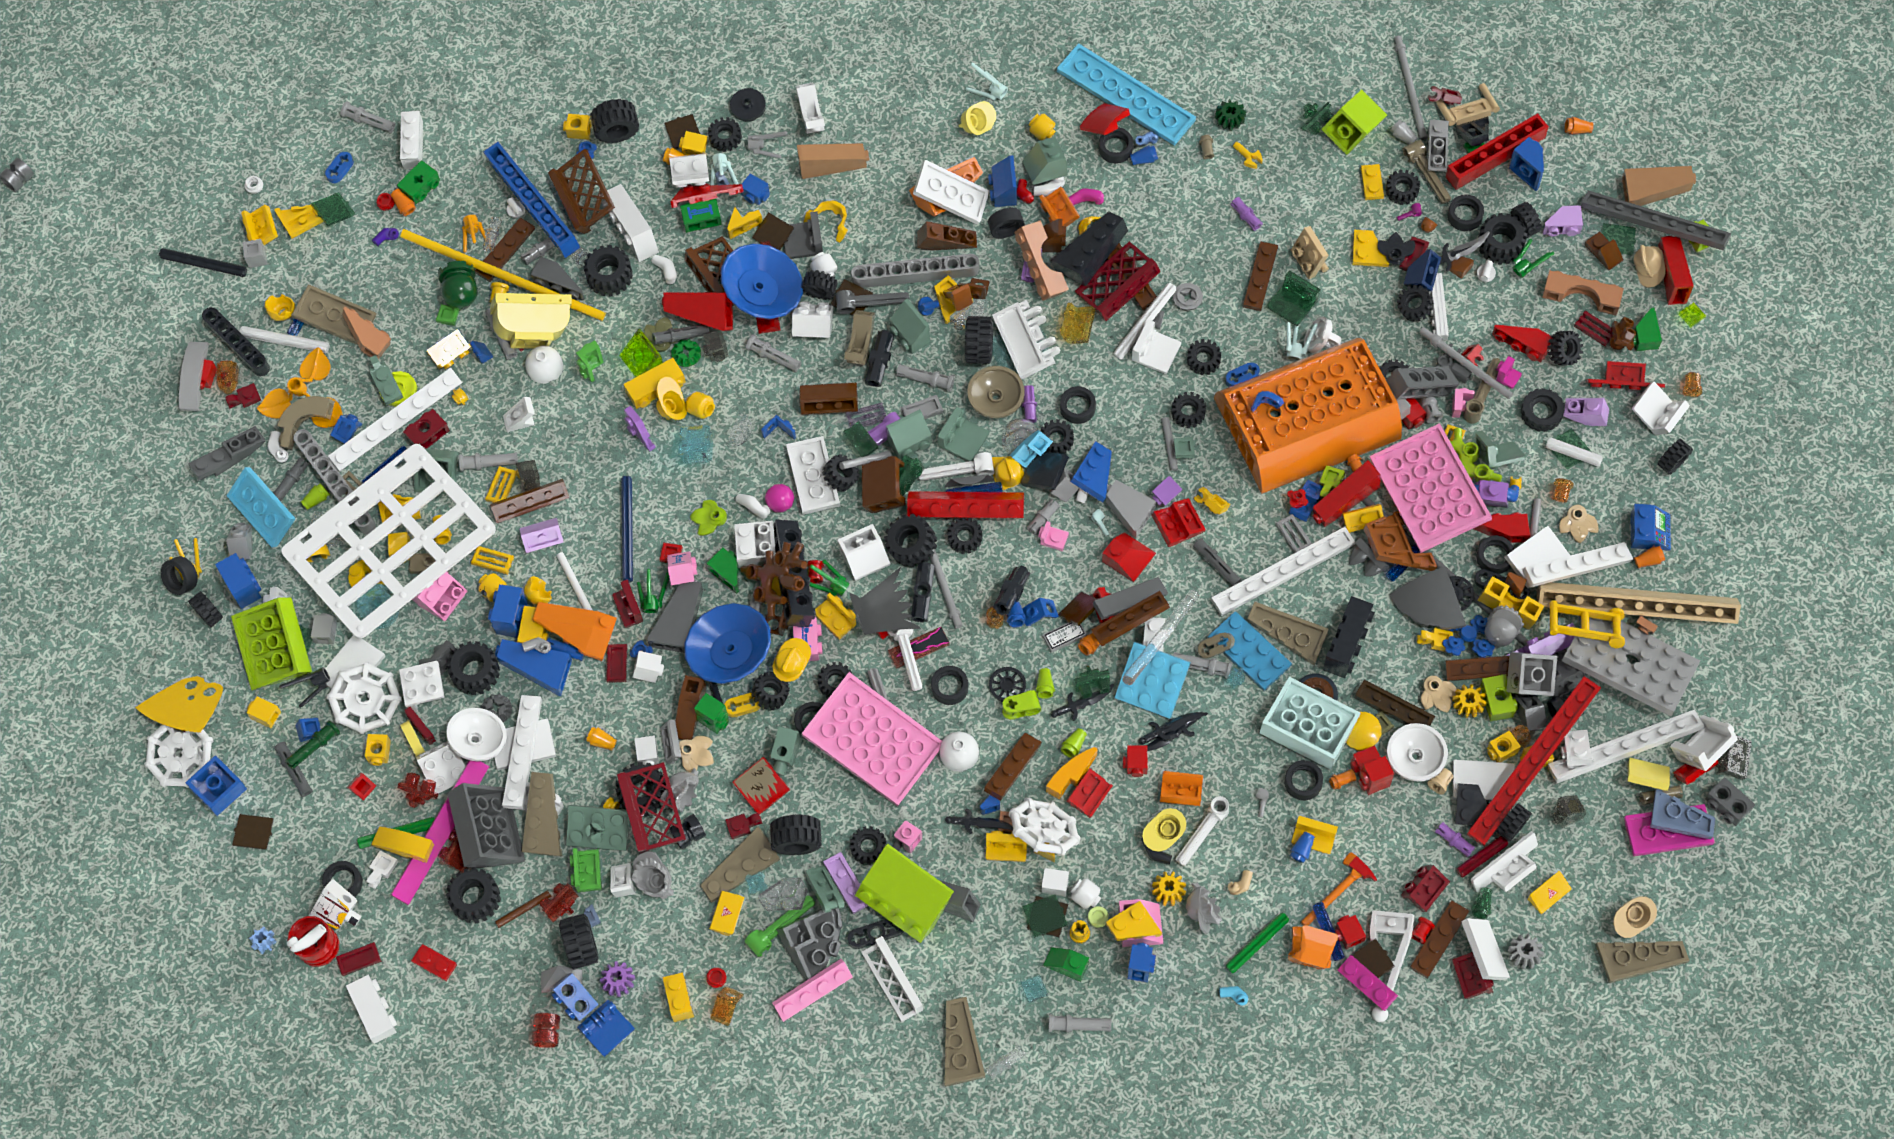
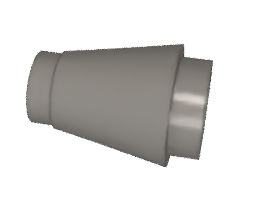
M1398 120L1390 130L1393 133L1392 136L1408 145L1418 139L1405 121Z

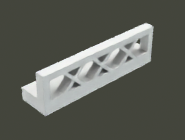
M881 936L875 940V945L861 953L899 1019L903 1022L923 1011V1005L884 938ZM878 949L882 955L880 963L871 961L868 954ZM881 967L891 970L890 980L880 977ZM891 984L900 986L902 989L900 997L890 994ZM901 1001L910 1003L913 1010L902 1015L899 1009Z

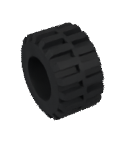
M612 99L598 104L596 108H593L590 113L594 135L601 142H622L636 135V132L639 130L635 106L632 102H628V100Z
M1498 213V216L1495 214L1491 215L1482 224L1479 237L1487 231L1490 233L1486 240L1478 247L1480 248V254L1485 253L1484 258L1486 260L1490 258V261L1493 263L1498 261L1499 265H1502L1504 261L1506 264H1510L1511 260H1515L1524 248L1527 239L1526 226H1523L1521 220H1517L1518 217H1511V214L1508 213L1506 215ZM1496 234H1504L1508 236L1512 241L1508 243H1502L1497 241L1493 236Z
M607 245L605 248L600 246L598 250L595 248L592 254L589 253L587 255L588 259L584 261V272L591 290L594 289L596 294L600 292L601 296H605L608 293L610 297L616 292L619 295L621 294V289L625 291L627 289L626 285L630 286V279L633 278L629 257L625 254L624 250H620L617 246L612 248V245ZM606 266L617 267V270L610 275L599 273Z
M968 316L965 327V360L971 364H990L993 351V320L991 317Z
M905 514L902 515L903 518L897 517L895 523L891 522L889 524L890 529H886L885 533L887 536H884V541L886 542V549L899 564L905 567L909 565L912 568L915 567V564L922 563L923 561L928 562L929 556L933 557V549L937 548L935 543L937 542V537L934 530L922 517H916L915 514H910V517ZM919 534V539L915 545L910 548H902L907 536Z
M471 641L467 642V645L460 644V648H455L453 650L454 654L449 655L450 662H447L448 674L454 686L467 695L469 691L471 695H476L478 691L481 695L484 694V689L491 690L490 685L493 684L495 686L497 683L495 678H499L500 675L498 672L500 667L492 649L488 648L484 643L481 645L478 641H475V644H472ZM480 661L484 663L483 668L477 674L467 675L463 673L465 666L470 662Z
M638 762V765L635 766L633 763L630 764L631 768L627 769L625 767L623 772L628 773L652 765L651 763L643 765V762ZM659 769L653 770L650 778L657 782H660L663 777ZM640 775L631 777L633 785L645 780ZM648 780L647 782L653 785L650 792L652 795L658 785ZM616 781L615 790L622 808L626 809L619 781ZM660 786L655 797L660 799L666 789ZM647 795L638 797L637 802L646 807L651 797ZM653 799L648 809L657 813L656 808L661 809L660 802ZM646 811L645 817L649 816V812Z
M801 814L786 815L774 819L770 823L772 850L784 855H804L820 849L822 846L820 820Z
M468 868L463 869L464 873H456L457 878L454 879L452 877L450 880L452 885L447 886V891L449 892L446 893L447 902L453 913L460 920L463 921L465 919L466 923H471V920H473L476 924L479 923V919L486 921L488 920L486 916L490 915L492 917L494 915L493 910H498L499 908L498 902L501 901L499 896L500 890L495 880L489 873L486 874L485 870L480 869L478 871L477 868H472V871H469ZM472 887L484 889V895L478 902L474 904L463 902V896L468 889Z
M583 913L560 920L559 929L568 962L573 970L598 963V951L588 917Z

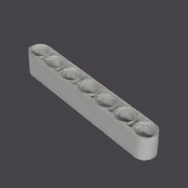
M962 254L857 265L851 270L852 283L862 288L943 280L948 275L952 279L973 277L979 273L980 266L977 255Z
M305 429L298 430L294 434L295 443L337 501H342L353 492L309 431ZM356 496L348 504L352 506L359 499ZM368 511L354 521V524L363 534H369L376 528V524Z

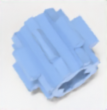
M265 927L260 928L258 931L254 930V935L249 937L253 943L251 947L254 950L258 949L261 954L267 949L272 951V944L274 945L277 942L273 938V931L268 932Z

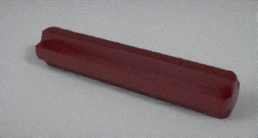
M1502 836L1497 838L1457 867L1456 871L1459 876L1463 878L1507 847L1508 841Z

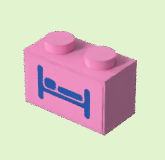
M691 552L667 555L671 585L693 582L694 575L697 574V564L695 557H691Z
M815 617L809 627L793 626L794 638L803 639L811 648L809 661H819V654H823L822 642H818V636H822L821 624H817V618Z

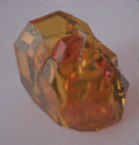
M230 360L220 361L217 363L216 372L219 389L225 394H232L238 385V365Z

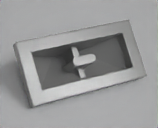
M558 965L541 972V993L553 992L551 988L569 972L573 973L582 984V970H573V968ZM569 984L564 985L561 992L571 991V986Z

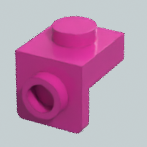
M1508 356L1505 362L1501 361L1496 369L1498 371L1496 381L1513 389L1521 378L1522 373L1513 369L1515 359Z

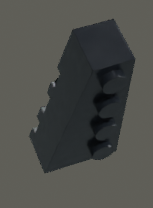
M1108 211L1051 260L1056 272H1062L1063 276L1086 286L1128 232L1124 219Z
M1351 596L1342 617L1343 621L1338 626L1336 638H1333L1330 650L1326 655L1323 671L1342 678H1346L1347 673H1352L1355 665L1352 660L1354 656L1358 657L1362 647L1359 645L1361 639L1365 640L1368 629L1365 627L1367 622H1372L1375 612L1372 611L1374 604Z

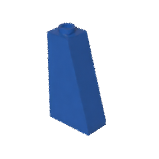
M502 639L501 644L496 647L495 651L499 664L558 696L562 695L572 663L570 654L555 650L541 653L535 649L525 652L522 643Z

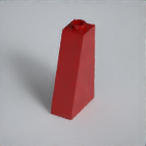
M1672 235L1661 237L1658 248L1662 250L1666 268L1664 285L1668 305L1687 304L1694 285L1681 239Z
M663 292L662 306L664 312L721 331L733 330V302L727 297L725 292Z
M1367 460L1313 507V519L1317 524L1322 523L1324 527L1328 526L1341 517L1342 513L1349 511L1380 488L1381 474Z

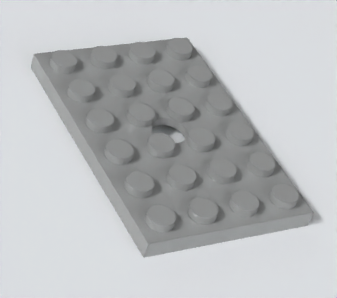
M1589 617V630L1613 634L1612 621ZM1620 621L1621 636L1625 638V645L1621 648H1612L1609 645V641L1575 636L1562 662L1669 716H1672L1700 663V660L1649 634L1647 635L1623 621ZM1626 655L1637 657L1639 662H1636L1634 665L1628 663Z

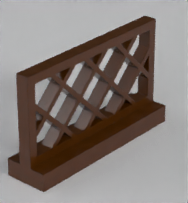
M583 149L559 169L553 168L548 172L575 230L583 234L590 232V227L615 208L588 150ZM585 157V165L584 167H580V159ZM569 168H573L570 178L566 177L564 172ZM577 169L583 170L581 179H575ZM588 171L593 173L591 181H586ZM574 181L580 182L577 192L572 190ZM584 183L590 184L587 194L582 193ZM595 185L600 188L598 196L592 195ZM581 196L586 197L584 206L579 204ZM591 198L597 199L595 208L589 207ZM606 200L608 206L603 210L599 209L601 201ZM588 210L593 211L592 218L587 221Z
M721 236L694 250L692 247L686 249L684 261L707 292H725L723 286L718 283V280L721 278V267L725 257L733 251L725 238ZM722 243L725 250L724 252L714 250V247ZM702 252L709 253V258H700L698 254ZM712 254L722 256L721 262L711 260ZM709 265L718 266V273L710 271L708 269Z

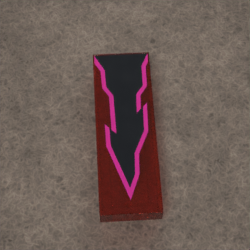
M939 627L910 640L914 659L918 660L949 646L950 642L942 627ZM900 645L888 650L896 669L905 665Z

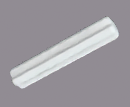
M1549 438L1546 444V448L1595 466H1600L1603 456L1554 438Z

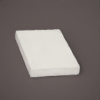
M1547 526L1504 558L1518 576L1526 579L1522 571L1526 566L1567 557L1570 554L1549 526ZM1526 582L1525 586L1529 588L1530 586L1528 582Z
M353 635L325 668L330 676V681L327 682L328 688L332 689L340 670L345 671L362 665L364 662H369L370 665L377 667L386 657L385 654L364 639L356 638ZM363 673L351 676L349 678L351 679V681L358 680L361 677H363ZM346 682L343 683L338 693H344L348 685Z
M548 718L538 721L532 762L556 757ZM516 726L506 728L507 738L502 751L495 756L498 771L509 768Z
M1453 760L1452 800H1456L1457 783L1479 785L1485 801L1491 802L1514 771V763Z
M1469 918L1461 921L1482 978L1492 980L1510 978L1489 921Z

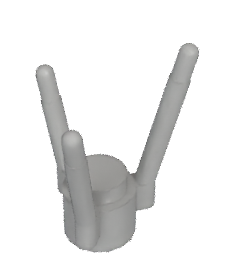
M787 131L765 135H749L748 148L749 150H754V154L781 158V155L760 149L764 148V139L787 136Z

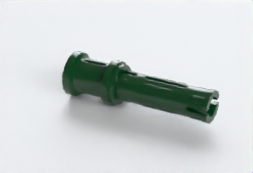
M327 721L326 726L320 731H315L312 738L285 760L287 766L294 770L319 747H325L331 738L340 734L337 726L333 722Z

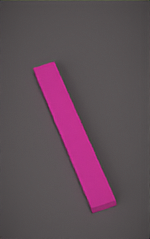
M469 760L452 790L462 783L479 785L489 766L481 761ZM448 797L424 838L430 839L434 843L427 863L411 858L390 894L406 905L410 904L455 827Z

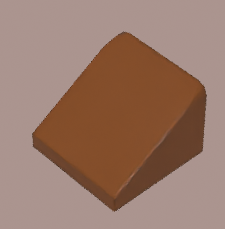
M1461 256L1458 260L1452 261L1450 271L1462 279L1473 267L1474 260Z
M1509 572L1505 582L1510 586L1509 588L1515 596L1520 598L1527 580Z

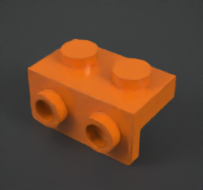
M1061 186L1047 197L1044 195L1039 196L1042 201L1040 203L1042 209L1050 215L1048 218L1050 222L1063 219L1062 226L1067 227L1080 218L1064 188Z
M1163 771L1160 802L1200 806L1203 775Z

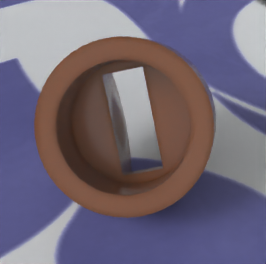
M1427 217L1421 223L1422 230L1427 233L1432 232L1437 227V224Z

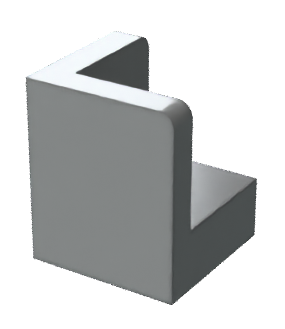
M261 239L242 242L244 258L249 268L268 265L266 249Z
M1064 468L1056 489L1051 490V493L1062 501L1067 502L1079 489V487L1070 482L1075 474Z

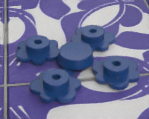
M1476 615L1470 621L1472 626L1466 625L1462 628L1448 629L1451 632L1454 630L1460 631L1459 635L1461 638L1450 636L1448 639H1445L1442 643L1446 648L1445 651L1459 656L1461 651L1465 650L1464 641H1474L1472 650L1477 653L1478 657L1492 656L1495 646L1488 643L1487 639H1482V641L1476 639L1477 633L1485 634L1487 618Z

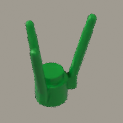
M1529 239L1518 257L1513 260L1515 265L1512 269L1520 278H1523L1532 269L1555 253L1553 251L1551 253L1548 252L1532 264L1527 259L1521 260L1532 242V239Z
M826 560L822 562L836 576L834 579L814 565H810L811 569L831 582L829 587L832 589L811 582L810 587L831 593L833 596L837 594L842 596L850 583L845 581L846 578Z
M649 568L647 569V595L645 599L641 583L637 582L641 609H643L644 613H657L658 609L662 608L669 572L665 575L659 599H657L656 595H651V570Z

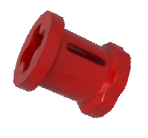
M809 560L807 567H809L808 576L810 577V582L815 584L823 583V577L811 569L810 565H814L822 571L824 563L820 560Z
M1419 917L1417 919L1418 923L1412 931L1411 938L1421 944H1425V938L1430 930L1435 928V925L1430 920Z

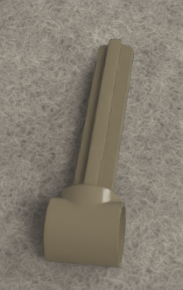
M1419 139L1403 147L1402 151L1404 156L1408 157V162L1417 164L1442 204L1448 203L1451 200L1449 193L1436 173L1428 171V161L1425 158L1427 150L1424 143Z
M1493 358L1486 371V374L1493 379H1496L1498 375L1496 369L1501 362L1499 358ZM1483 380L1474 398L1470 399L1465 407L1464 419L1471 424H1475L1481 419L1485 409L1484 402L1491 389V386Z

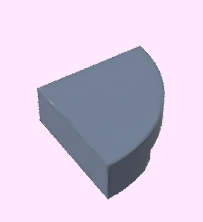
M719 171L715 173L717 185H730L724 174L721 176Z
M593 904L585 909L584 914L588 917L592 928L601 922Z

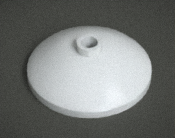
M468 708L456 713L450 719L446 730V738L451 749L462 758L472 761H485L495 757L502 751L507 733L503 722L494 713L481 708Z
M1413 723L1402 726L1393 733L1387 746V758L1393 770L1401 777L1417 782L1427 781L1436 777L1445 767L1448 749L1444 738L1434 728L1424 724ZM1417 754L1419 759L1415 760L1412 755Z

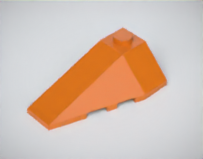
M975 157L947 169L973 183L983 174ZM915 186L909 190L917 207L930 215L936 216L947 211L914 195Z
M538 602L532 620L551 633H556L562 637L565 643H570L578 648L581 654L602 661L617 618L599 611Z

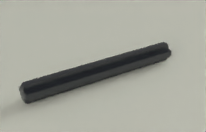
M161 248L159 252L160 258L240 277H245L247 273L246 266L166 248Z

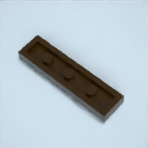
M1365 679L1354 697L1405 725L1418 723L1431 726L1435 719V716Z

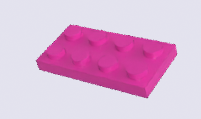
M1705 804L1694 806L1707 813ZM1652 812L1624 817L1633 857L1709 846L1715 843L1714 838L1706 839L1650 828Z

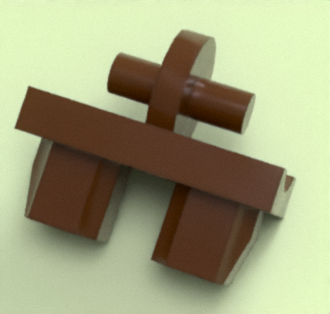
M1623 317L1620 322L1614 321L1611 324L1613 336L1609 340L1611 348L1620 350L1626 346L1630 351L1633 349V338L1636 336V332L1632 329L1634 325L1633 320Z

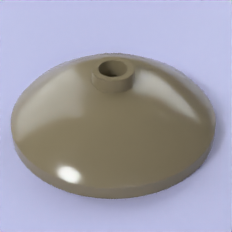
M990 366L981 369L971 378L967 393L968 400L976 412L988 418H1003L1018 410L1024 400L1025 389L1021 378L1013 370L1003 366ZM994 396L1000 397L997 400L993 399Z

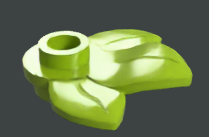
M704 500L702 508L694 510L690 515V519L700 524L698 535L705 536L713 533L717 526H721L726 522L727 513L723 508L718 507L715 501Z

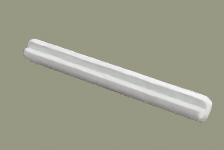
M1167 283L1114 351L1117 358H1124L1138 340L1147 320L1153 321L1174 294L1176 287L1173 284Z
M242 326L239 331L245 338L312 351L319 347L323 353H328L330 348L328 342Z

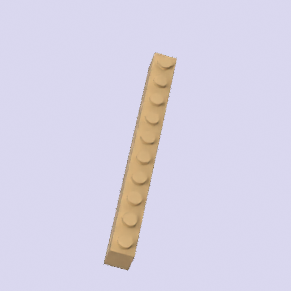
M1553 582L1538 585L1536 597L1538 603L1550 608V601L1555 600L1561 605L1609 612L1613 608H1620L1624 611V614L1733 624H1738L1741 608L1737 598Z

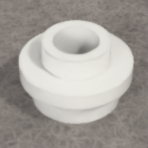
M250 176L245 181V189L251 194H256L263 189V182L257 176Z

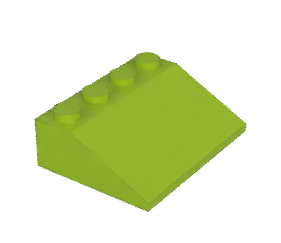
M278 597L231 616L251 690L294 679L312 672L291 597Z
M887 844L862 881L855 896L921 943L935 927L954 891Z

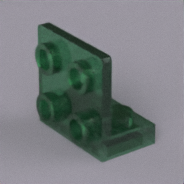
M1289 270L1285 275L1283 286L1267 304V309L1298 326L1318 302L1321 289Z

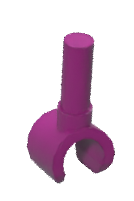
M1412 204L1411 211L1397 216L1398 221L1411 216H1421V204Z

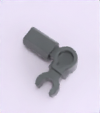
M1447 353L1441 355L1436 366H1449L1456 379L1466 384L1472 372L1457 363H1453L1454 359Z

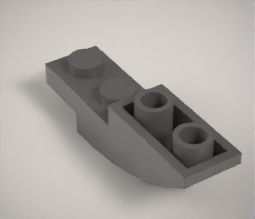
M254 426L222 442V447L188 463L189 468L198 481L212 474L218 476L255 452L265 442V438L257 427Z

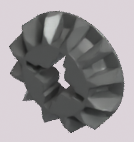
M500 693L498 695L491 694L487 699L484 698L483 704L480 705L481 709L494 713L502 722H505L512 713L510 700L507 696L505 697ZM494 702L497 704L498 707L501 706L498 709L499 715H497V713L494 710H491L494 708Z

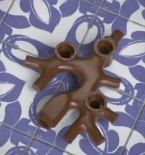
M783 542L782 551H778L774 559L773 551H765V566L750 564L742 566L740 569L741 573L745 574L748 579L761 582V586L755 588L753 598L756 602L767 604V618H775L776 603L785 604L787 602L786 597L777 595L772 589V582L776 576L779 578L781 585L789 590L799 591L804 587L802 577L789 573V569L794 567L802 569L807 567L806 561L799 560V555L804 547L800 542L796 543L791 553H789L791 543Z

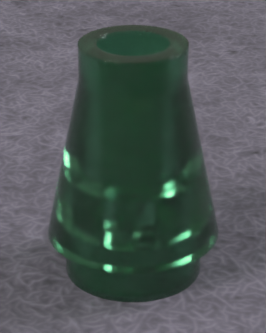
M1487 887L1480 889L1471 907L1474 917L1487 919L1491 914V889Z

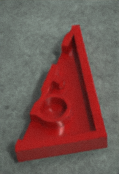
M687 184L686 187H682L670 202L672 208H676L683 201L694 204L716 199L719 193H729V196L742 193L743 186L742 184H704L700 186Z

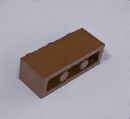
M857 382L800 385L801 415L858 412Z

